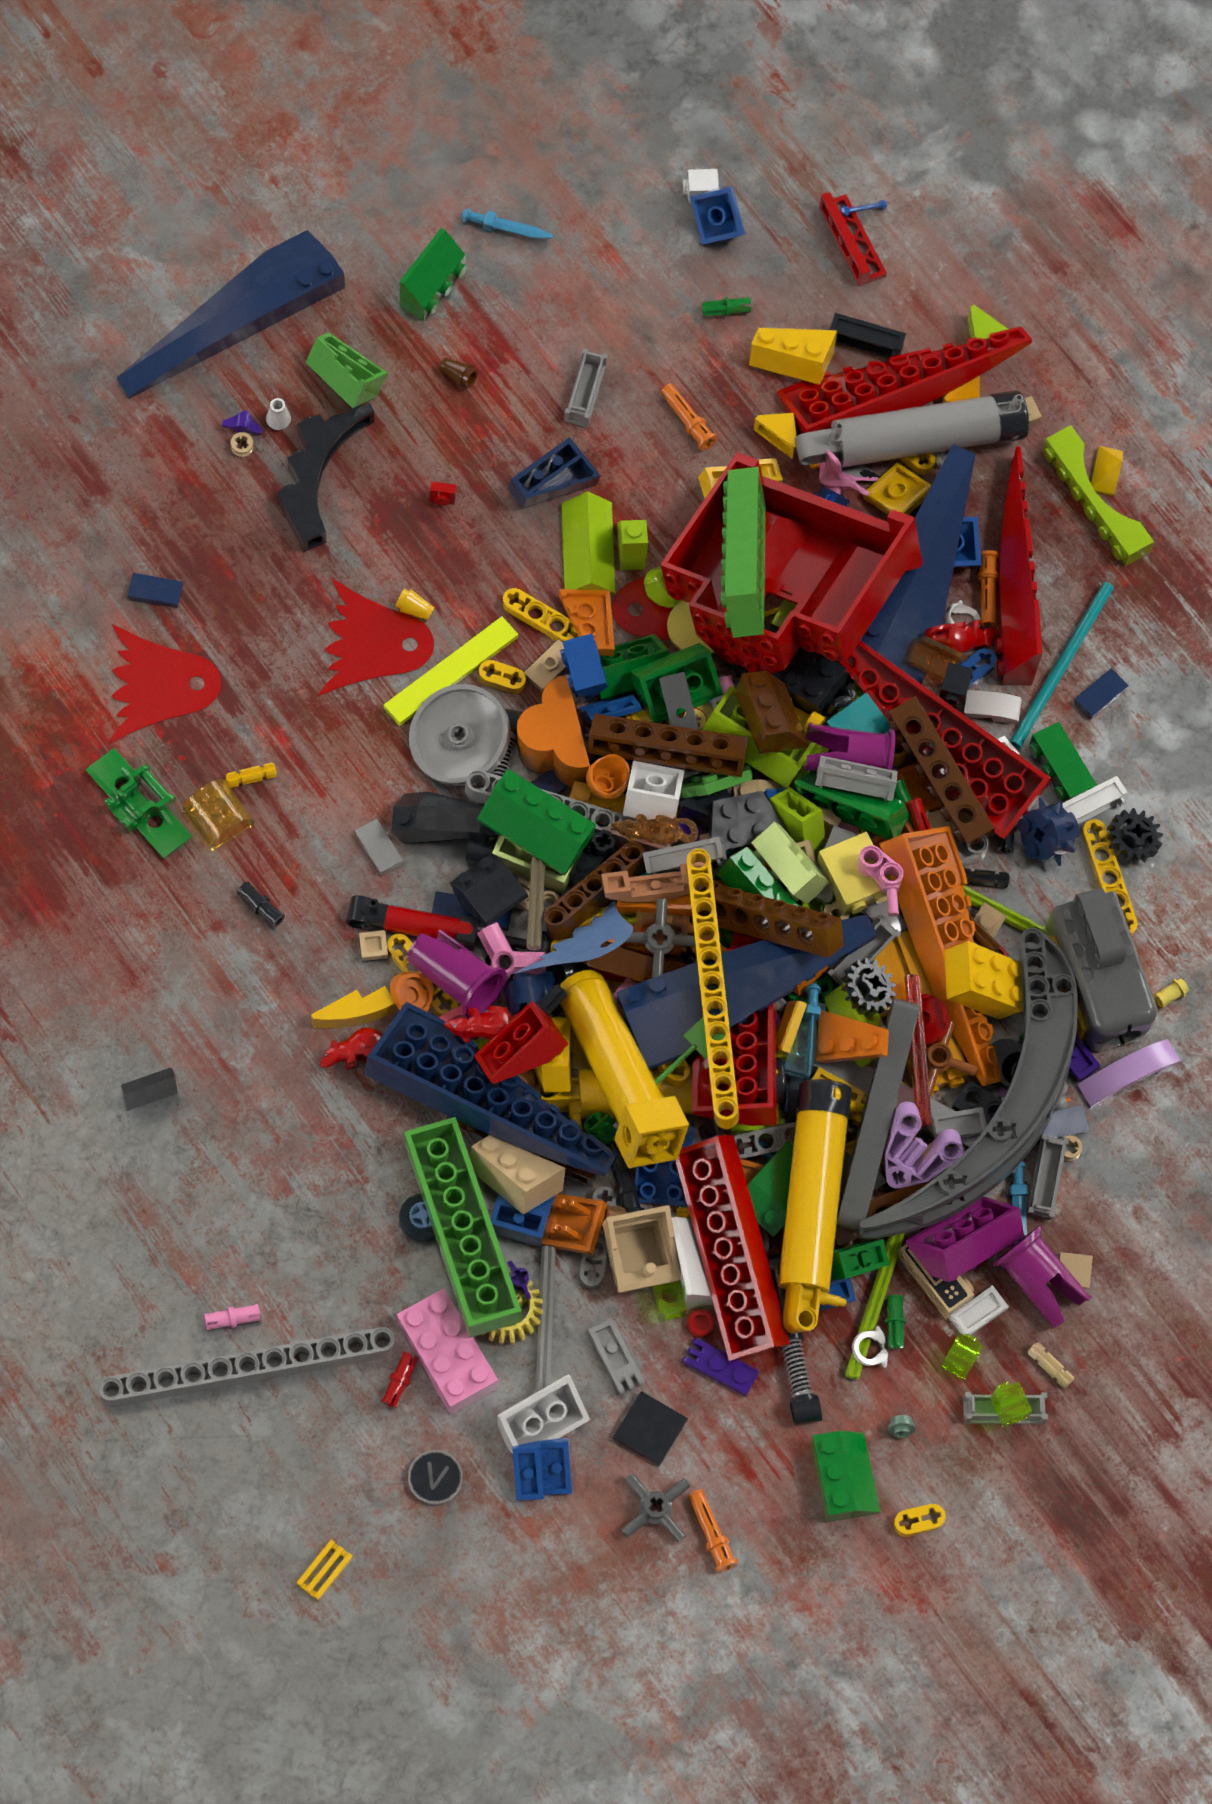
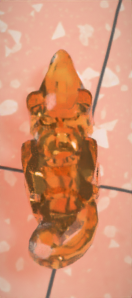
M638 814L636 821L627 819L611 824V827L621 835L626 836L629 842H633L637 838L645 839L658 845H670L679 839L684 843H691L698 837L696 824L687 818L677 819V817L670 818L664 815H657L655 819L648 820L645 815ZM678 823L688 825L691 833L687 835Z

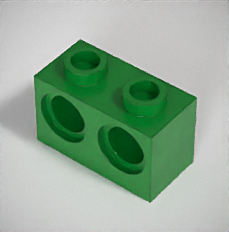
M884 1240L864 1241L835 1250L833 1252L830 1281L848 1279L890 1265Z

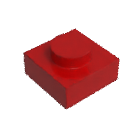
M431 481L430 502H435L442 506L448 504L455 505L456 484Z

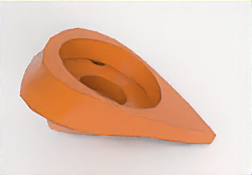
M408 971L394 976L390 982V992L398 1009L401 1010L404 1004L408 1002L428 1012L433 998V983L419 972Z

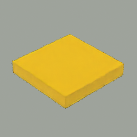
M896 463L867 489L870 495H863V498L887 515L892 509L909 515L924 501L931 484L899 463Z

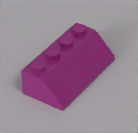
M983 1196L963 1211L931 1225L906 1240V1243L930 1276L946 1282L954 1281L961 1274L976 1268L979 1263L994 1257L996 1253L1012 1246L1014 1242L1024 1237L1020 1208Z

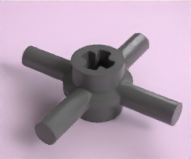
M657 899L655 924L651 925L645 933L632 932L631 936L625 941L629 943H644L646 948L654 954L652 978L663 975L664 954L669 953L674 945L695 946V936L675 935L673 929L666 924L667 899ZM657 933H663V938H667V941H663V945H657V941L652 939L657 937Z
M634 1473L630 1474L625 1481L641 1499L639 1505L640 1514L621 1529L623 1535L629 1538L646 1523L653 1525L662 1524L678 1543L686 1538L685 1533L670 1516L672 1513V1501L690 1488V1483L683 1478L665 1494L658 1491L649 1492ZM652 1503H654L655 1506L657 1504L661 1505L659 1513L657 1512V1510H655L654 1512L650 1510Z

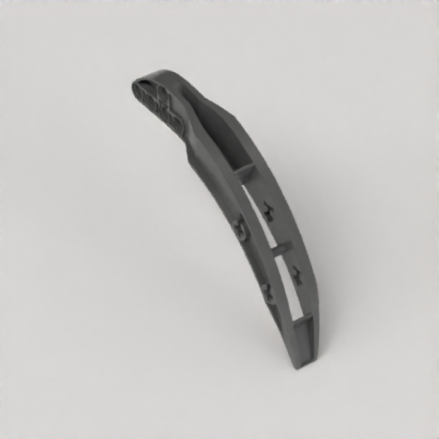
M1029 928L1021 934L1019 957L1024 995V1041L1015 1075L1000 1107L982 1134L948 1169L905 1200L862 1220L859 1226L860 1238H879L915 1231L946 1220L963 1211L993 1190L1011 1174L1028 1155L1045 1131L1059 1103L1068 1076L1077 1030L1078 1000L1075 976L1070 962L1060 947L1042 931L1036 928ZM1033 942L1037 944V946L1032 947L1027 945L1026 943ZM1029 966H1037L1040 969L1032 970L1029 968ZM1058 988H1065L1069 992H1060ZM1033 989H1038V990H1040L1042 993H1041V994H1035V993H1033L1031 990H1033ZM1041 1013L1045 1017L1037 1018L1033 1014Z

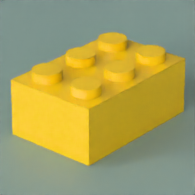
M970 941L944 950L947 1000L999 1020L1024 1011L1021 962Z

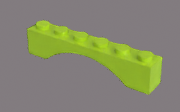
M1070 425L1046 438L1043 455L1057 469V475L1060 480L1066 482L1069 486L1072 497L1081 503L1086 517L1090 521L1093 520L1096 524L1101 538L1108 541L1115 558L1121 560L1127 566L1149 554L1154 541L1139 521L1127 518L1116 512L1095 492L1085 470V444Z

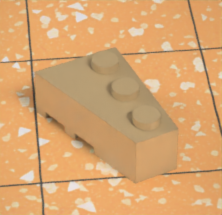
M491 1135L471 1146L470 1161L475 1175L523 1215L563 1191L565 1167Z

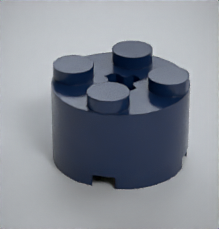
M545 971L538 975L530 976L525 972L515 974L513 981L504 988L508 1012L516 1015L531 1001L535 1004L537 1001L540 1002L557 985L553 972ZM561 1004L552 1012L553 1016L551 1018L558 1016L562 1012Z

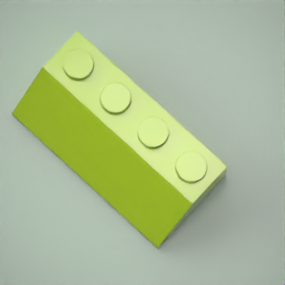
M731 685L702 730L748 737L745 762L773 779L776 783L788 788L816 743L807 740L809 743L807 748L759 754L737 698V689Z

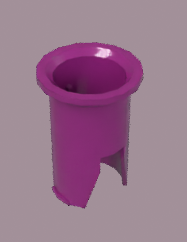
M811 722L808 724L805 735L807 740L834 752L807 755L805 766H802L803 771L817 772L820 756L892 770L895 751L894 729L890 728L888 732L880 734L817 725Z
M442 930L438 931L437 939L421 933L413 942L407 954V961L463 1006V1014L466 1018L471 1017L468 1014V1009L472 1007L477 1008L480 1014L484 1013L487 1007L496 1001L506 983L507 973L503 968L496 967L492 969Z
M1039 1225L1001 1255L993 1263V1266L997 1267L999 1265V1267L1005 1268L1051 1324V1328L1054 1329L1063 1323L1065 1319L1053 1292L1046 1285L1048 1281L1054 1288L1079 1306L1085 1301H1089L1092 1296L1084 1290L1042 1239L1040 1231L1043 1228Z

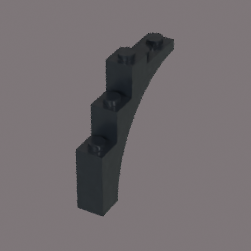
M370 403L359 405L342 415H334L326 422H324L321 414L314 417L308 416L300 423H297L298 436L306 450H298L291 454L290 457H287L288 470L296 484L284 486L277 492L278 504L303 552L327 543L326 530L318 508V489L322 475L331 457L345 441L358 431L375 423L374 409Z

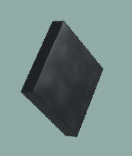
M167 1068L121 1085L127 1111L178 1093L175 1074L172 1068Z
M641 1391L613 1436V1439L661 1466L687 1423L688 1418Z

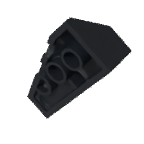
M428 791L404 793L393 807L391 832L402 843L500 836L477 821L484 805Z

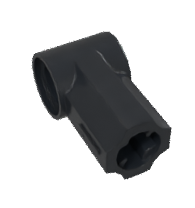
M602 829L600 832L594 833L588 853L601 856L606 861L618 850L615 847L616 839L612 837L610 831Z

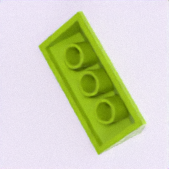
M587 491L561 504L564 589L610 590V596H615L612 502Z

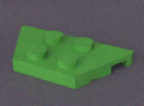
M745 762L742 777L717 773L709 775L700 773L691 776V781L682 784L680 796L682 798L709 795L752 780L751 765Z

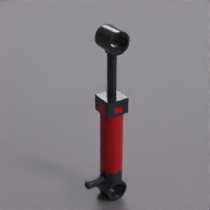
M354 895L350 899L345 922L348 926L356 929L368 930L374 928L419 937L422 933L434 939H437L438 931L442 930L469 951H474L476 940L481 941L477 934L481 930H479V920L476 917L461 915V918L383 904L379 903L375 898ZM542 930L540 950L527 949V939L505 935L510 947L524 949L527 952H546V954L551 952V943L554 940L548 936L547 931Z

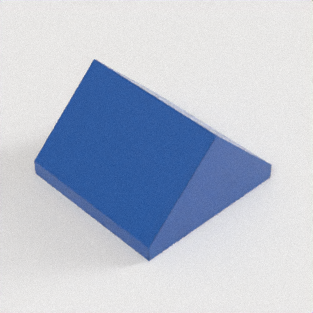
M724 186L690 196L702 244L745 235L733 186Z
M978 516L963 517L954 567H980L981 553Z

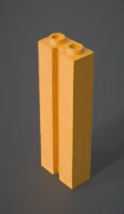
M909 930L904 931L894 938L874 960H877L879 967L886 966L884 971L886 974L892 973L893 976L889 980L896 983V987L892 988V991L897 994L894 998L907 1001L919 994H930L935 997L917 955ZM952 1032L948 1047L953 1058L965 1062L960 1046ZM908 1054L906 1068L914 1090L921 1093L928 1069L925 1066L924 1059ZM931 1055L935 1062H945L942 1055ZM951 1068L939 1073L932 1095L940 1091L939 1088L945 1086L956 1088L965 1083L964 1080L967 1079L969 1074Z

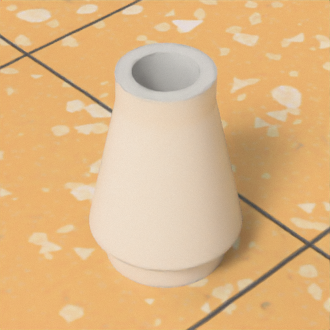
M280 398L271 401L266 416L267 424L274 430H283L291 422V415L285 406V402Z

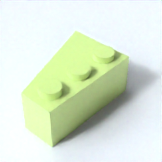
M775 821L751 842L757 849L754 851L755 855L764 864L766 862L772 868L770 871L780 883L783 882L788 888L787 892L795 901L800 899L808 904L830 884L829 880L785 829Z

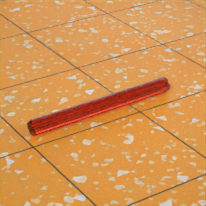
M909 974L904 978L906 1001L920 1005L910 1046L914 1101L919 1110L922 1122L921 1127H929L932 1125L920 977L917 974Z

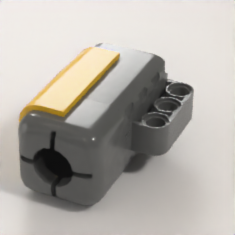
M1103 888L1076 894L1073 901L1058 905L1052 909L1045 928L1048 936L1066 955L1074 972L1078 1000V1036L1082 1040L1085 1039L1088 1047L1094 1051H1103L1118 1047L1121 1044L1126 1045L1143 1040L1150 1034L1157 1020L1158 1009L1115 891L1105 893ZM1061 988L1063 993L1069 992L1067 989Z

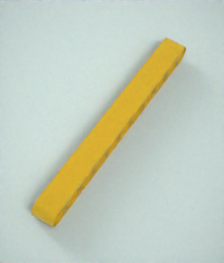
M697 848L690 851L687 855V872L714 1119L719 1127L730 1129L737 1124L739 1112L711 859L706 850ZM696 862H703L705 864L700 868L693 866ZM699 886H705L708 888L704 892H698L695 890ZM703 910L710 912L708 916L698 915ZM703 935H711L713 939L704 941L701 937ZM708 959L716 961L711 966H707L703 962ZM710 984L719 986L718 989L713 991L706 989ZM712 1009L722 1011L716 1016L709 1014V1011ZM714 1034H722L725 1036L722 1040L719 1041L713 1040L711 1038ZM717 1059H725L727 1061L723 1066H718L714 1062ZM720 1084H727L730 1086V1089L720 1091L717 1087ZM724 1109H729L733 1112L728 1117H724L719 1113Z

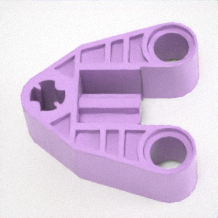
M902 1102L896 1107L883 1150V1168L886 1180L893 1188H904L928 1182L950 1167L964 1154L961 1136L954 1129L943 1130L928 1146L921 1138L914 1137L920 1130L922 1122L919 1110L912 1102ZM907 1116L913 1117L911 1120L908 1121L903 1120V1118ZM951 1143L956 1144L954 1147L951 1148L945 1147Z

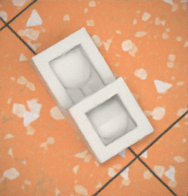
M967 690L964 714L967 718H992L993 722H1019L1022 699L1021 697L1004 693Z

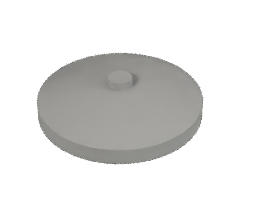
M469 684L447 686L430 695L416 711L409 731L411 754L419 768L433 780L445 785L463 786L466 785L467 776L472 771L481 770L492 773L501 763L510 742V722L502 704L485 689Z

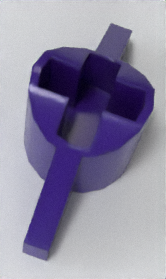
M241 411L236 416L222 422V427L231 428L237 433L262 434V428L252 419L247 411Z
M510 1260L507 1264L512 1271L510 1278L513 1287L516 1290H522L527 1300H530L531 1295L527 1288L529 1273L524 1268H516Z

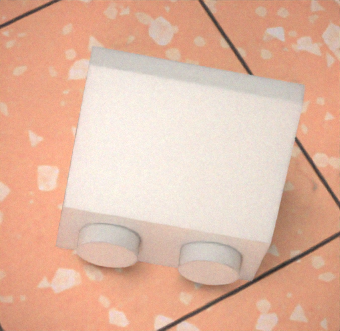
M633 761L623 815L634 819L655 821L659 824L674 825L685 770Z

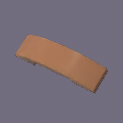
M696 862L693 864V866L697 868L703 867L705 865L703 862ZM687 863L680 864V871L637 877H629L628 871L601 874L605 897L614 900L652 902L657 901V899H672L690 893ZM699 886L695 890L697 891L705 886Z

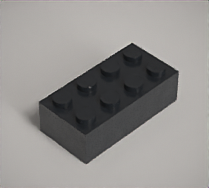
M764 625V629L777 633L776 630ZM801 646L785 670L772 674L785 683L793 705L809 715L815 711L825 716L833 701L840 696L844 688L849 684L846 667L829 660L817 652L806 651ZM734 664L736 677L741 678L743 673H750L745 667Z

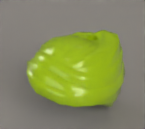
M661 567L653 568L647 573L644 579L645 592L653 602L670 608L675 607L682 601L674 600L668 595Z

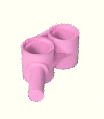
M865 846L859 855L858 871L862 875L872 877L877 881L879 889L887 894L888 915L891 917L898 916L897 891H899L903 879V869L877 846ZM872 858L876 861V863L868 864L864 861V859ZM890 874L895 876L896 880L889 881L884 876Z

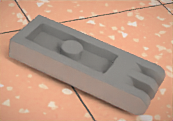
M613 1318L588 1329V1334L619 1395L625 1393L624 1387L621 1384L625 1382L629 1391L635 1389L631 1380L633 1377L639 1386L645 1384Z

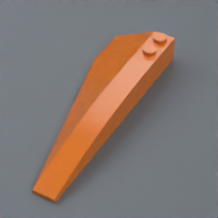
M950 826L905 833L880 843L881 850L903 869V879L899 891H897V898L935 997L947 1006L950 1013V1021L955 1023L953 1034L969 1064L978 1066L975 1075L982 1086L1001 1082V1073L994 1046H990L992 1035H994L992 1024L987 1023L986 1014L947 1000L944 950L967 941L974 943L973 935L976 931L974 921L969 919L968 908L972 907L970 896H965L964 885L968 884L967 877ZM890 875L891 880L895 881V876Z

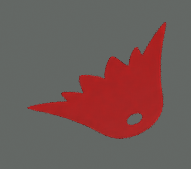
M645 576L635 579L620 588L613 598L611 606L616 623L626 632L636 636L645 637L655 634L659 639L670 640L667 623L674 607L660 606L647 596L644 586ZM637 602L643 606L641 615L633 616L629 613L628 607L631 603Z
M332 579L337 592L346 603V606L336 605V608L347 619L328 623L329 627L343 639L333 642L325 648V651L342 659L336 661L328 668V670L339 672L327 682L320 691L319 696L356 682L411 672L423 666L430 659L434 650V638L430 629L422 621L367 599L337 580ZM406 638H414L417 641L418 646L414 651H406L403 648L402 643Z
M114 624L112 625L118 637L129 649L119 650L118 653L131 663L112 670L117 677L129 683L114 692L112 698L130 704L118 712L117 717L128 718L119 726L109 743L146 726L200 711L217 698L221 689V677L216 667L210 661L192 653L150 642ZM201 677L204 680L203 688L200 690L191 689L189 686L191 678Z

